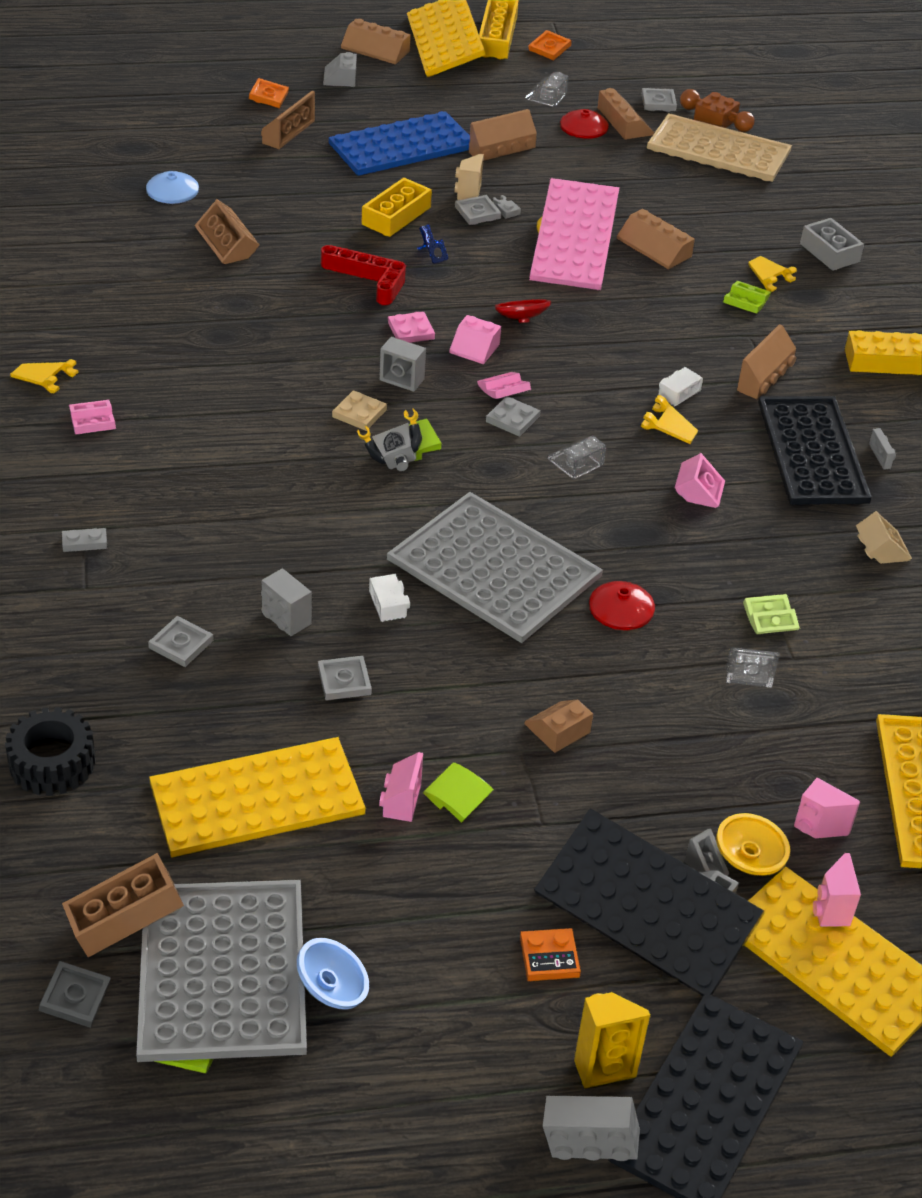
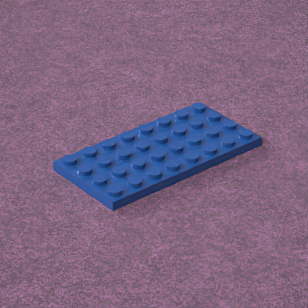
M446 111L329 137V144L357 176L469 150L470 135Z

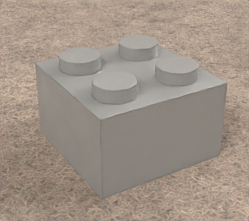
M390 337L380 350V380L414 392L425 378L426 348Z
M283 568L262 580L261 610L266 618L271 619L280 630H284L290 636L312 624V592Z

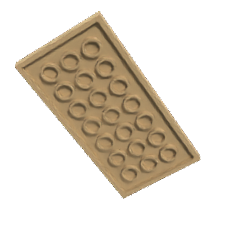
M669 113L647 144V149H651L654 152L666 153L669 156L681 157L685 160L696 161L703 165L707 164L718 169H726L733 173H741L748 177H756L771 182L775 179L792 147L789 144Z

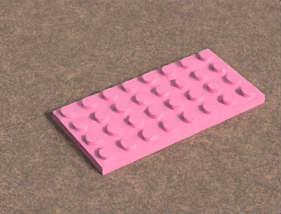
M550 179L530 272V280L601 290L619 187Z

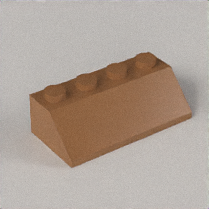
M355 19L348 25L341 48L397 64L410 52V34L404 31L393 30L390 27L379 26L376 23H369L362 19Z
M607 88L606 90L599 91L598 109L624 140L654 134V131L615 89Z
M315 91L309 92L262 128V143L280 149L315 121Z
M526 109L472 122L470 127L469 153L472 156L484 154L483 161L535 148L537 132L530 110Z
M218 199L215 200L195 224L196 229L223 264L248 259L259 246V243L234 211Z
M644 209L631 214L617 235L618 240L667 269L692 257L695 241L687 233L680 231Z
M779 324L743 359L737 391L758 399L762 394H766L769 387L774 385L789 367L794 365L796 361V347L782 325Z

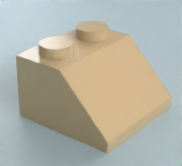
M484 154L461 161L460 167L456 168L455 177L458 178V182L455 183V193H457V200L479 196L482 184Z
M877 511L856 525L859 531L857 536L866 545L864 550L871 559L875 558L879 563L904 562L912 559L898 530Z

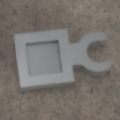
M501 195V200L493 198V203L505 219L520 215L521 208L512 200L506 201L504 195Z

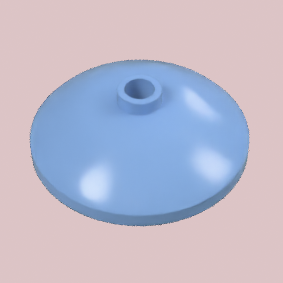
M167 171L152 177L146 185V191L152 199L158 202L175 204L193 199L198 194L199 185L188 174Z
M315 938L305 943L297 955V970L300 979L309 993L318 1001L337 1009H351L358 1006L366 998L369 990L367 972L358 957L346 946L331 939Z

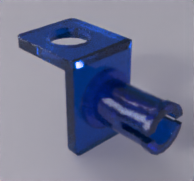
M430 224L420 227L419 230L424 243L423 246L417 247L418 250L427 247L433 264L447 260L448 254L443 239L434 240ZM435 248L441 249L442 256L440 258L434 255Z

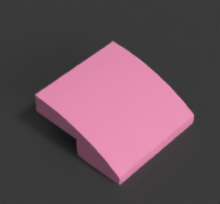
M515 372L477 381L479 387L487 395L495 399L531 390L530 382L521 381L520 373Z
M109 400L69 405L75 434L116 429L112 406Z

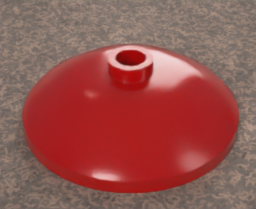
M589 109L570 111L560 120L561 129L565 133L577 138L592 139L603 136L609 127L608 121L601 114Z
M546 299L510 301L496 304L495 310L507 318L518 319L519 323L530 322V318L536 317L547 310L551 305V301Z
M612 581L600 585L592 592L589 608L594 618L607 627L618 630H634L650 622L654 615L655 603L651 595L642 587L631 582Z

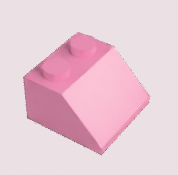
M467 315L457 328L449 353L484 364L500 345L501 326Z
M700 453L681 463L675 489L687 502L716 508L720 504L725 480L703 454Z
M418 752L393 764L391 774H386L384 788H387V790L381 793L379 806L383 807V817L412 822L421 788L423 753Z
M816 778L802 795L794 827L813 838L848 836L851 832L860 801Z
M845 853L825 873L822 885L818 886L817 901L813 902L814 916H818L820 927L851 926L861 893L850 853Z

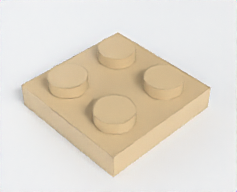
M352 391L332 411V417L367 431L365 426L370 428L387 410V404Z

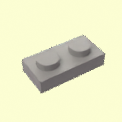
M881 428L873 429L869 445L882 468L891 469L893 460L896 457L895 450L889 444L888 438L884 435Z
M106 528L62 531L63 552L107 549Z

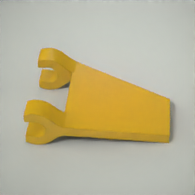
M762 256L748 263L768 291L773 292L777 289L772 284L777 282L776 277L781 274L787 282L791 283L796 280V277L791 275L797 272L795 267L785 268Z
M72 359L59 363L21 364L11 373V377L41 385L50 393H56L59 390V386L54 385L57 381L55 375L63 370L68 376L74 377L78 370L72 368L76 365V361Z
M658 395L655 399L657 403H655L652 410L664 412L663 415L657 420L652 413L646 412L643 417L645 420L642 422L641 427L644 429H657L691 444L698 430L675 410L665 397Z

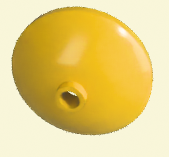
M747 813L735 814L726 818L718 828L716 842L720 853L732 866L745 873L753 875L774 874L780 871L789 859L790 845L787 837L777 825L766 818Z

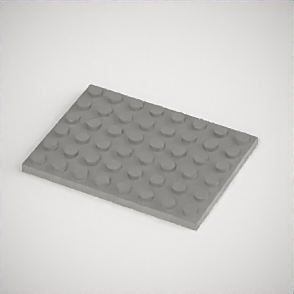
M471 492L467 493L387 553V560L520 643H523L584 592L603 573V569Z
M301 880L174 884L184 906L151 923L142 930L137 1062L307 1055L305 987L297 970V955L303 947Z

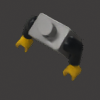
M413 409L414 415L412 417L408 416L406 410L404 411V416L410 421V426L409 423L395 427L372 436L373 440L370 439L371 433L367 426H365L367 430L366 435H361L359 430L357 431L359 438L365 440L366 443L364 445L373 460L380 464H386L389 469L397 468L399 471H404L408 468V463L416 459V452L422 443L419 423H416L418 419L417 411Z

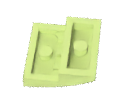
M787 594L745 598L743 604L756 634L799 630L800 627L795 609L790 608Z

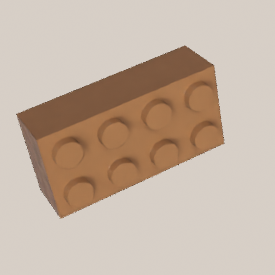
M158 853L62 903L74 935L87 957L96 954L184 906Z

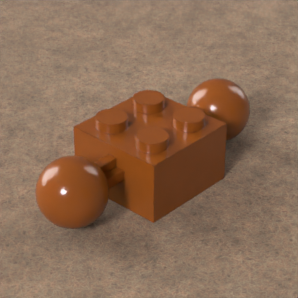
M687 89L680 96V104L683 108L687 110L695 109L694 120L723 128H727L734 123L735 128L740 132H748L754 126L755 119L750 112H739L740 103L732 98L724 97L720 93L712 92L701 99L696 90Z

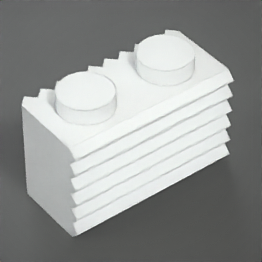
M684 367L679 371H675L668 378L661 380L659 395L665 397L671 405L677 406L701 391L703 378Z
M396 574L370 578L369 592L380 620L384 622L389 619L392 621L397 618H405L407 616V609L410 608V601L407 595L404 596L403 583L397 580Z

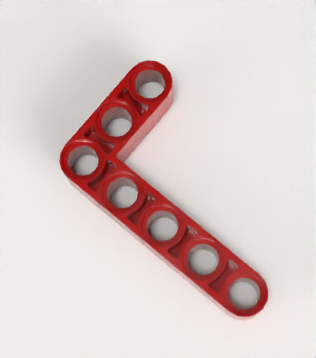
M326 245L321 248V266L324 269L378 281L376 301L381 305L391 304L405 283L406 265L401 261L332 245Z

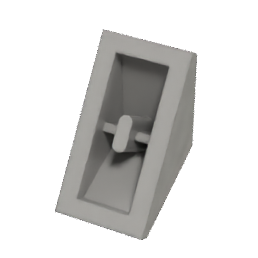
M707 829L689 840L685 863L698 872L717 870L726 876L729 875L711 829Z

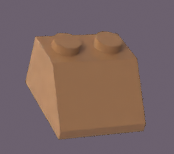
M578 699L560 701L526 720L525 725L555 753L591 732L593 713Z

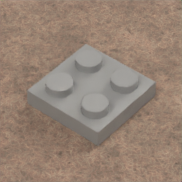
M642 88L641 94L644 110L676 111L677 104L673 89Z
M487 195L455 201V208L469 225L501 219L500 210Z
M506 396L486 416V422L520 437L540 417V410Z
M176 616L148 644L149 649L186 667L214 640L212 633Z
M363 656L318 661V670L325 700L371 695L372 688Z

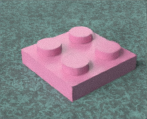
M424 312L398 314L388 317V324L397 339L409 343L435 339V332Z

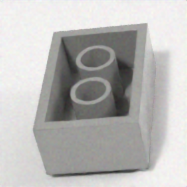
M832 218L805 225L800 241L804 248L831 270H837L860 262L864 243Z
M546 1096L543 1129L552 1157L562 1160L586 1158L593 1161L598 1159H615L617 1161L637 1159L640 1127L632 1097Z

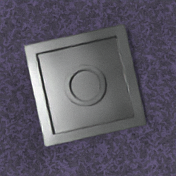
M59 961L39 1005V1011L91 1028L110 985L111 977Z

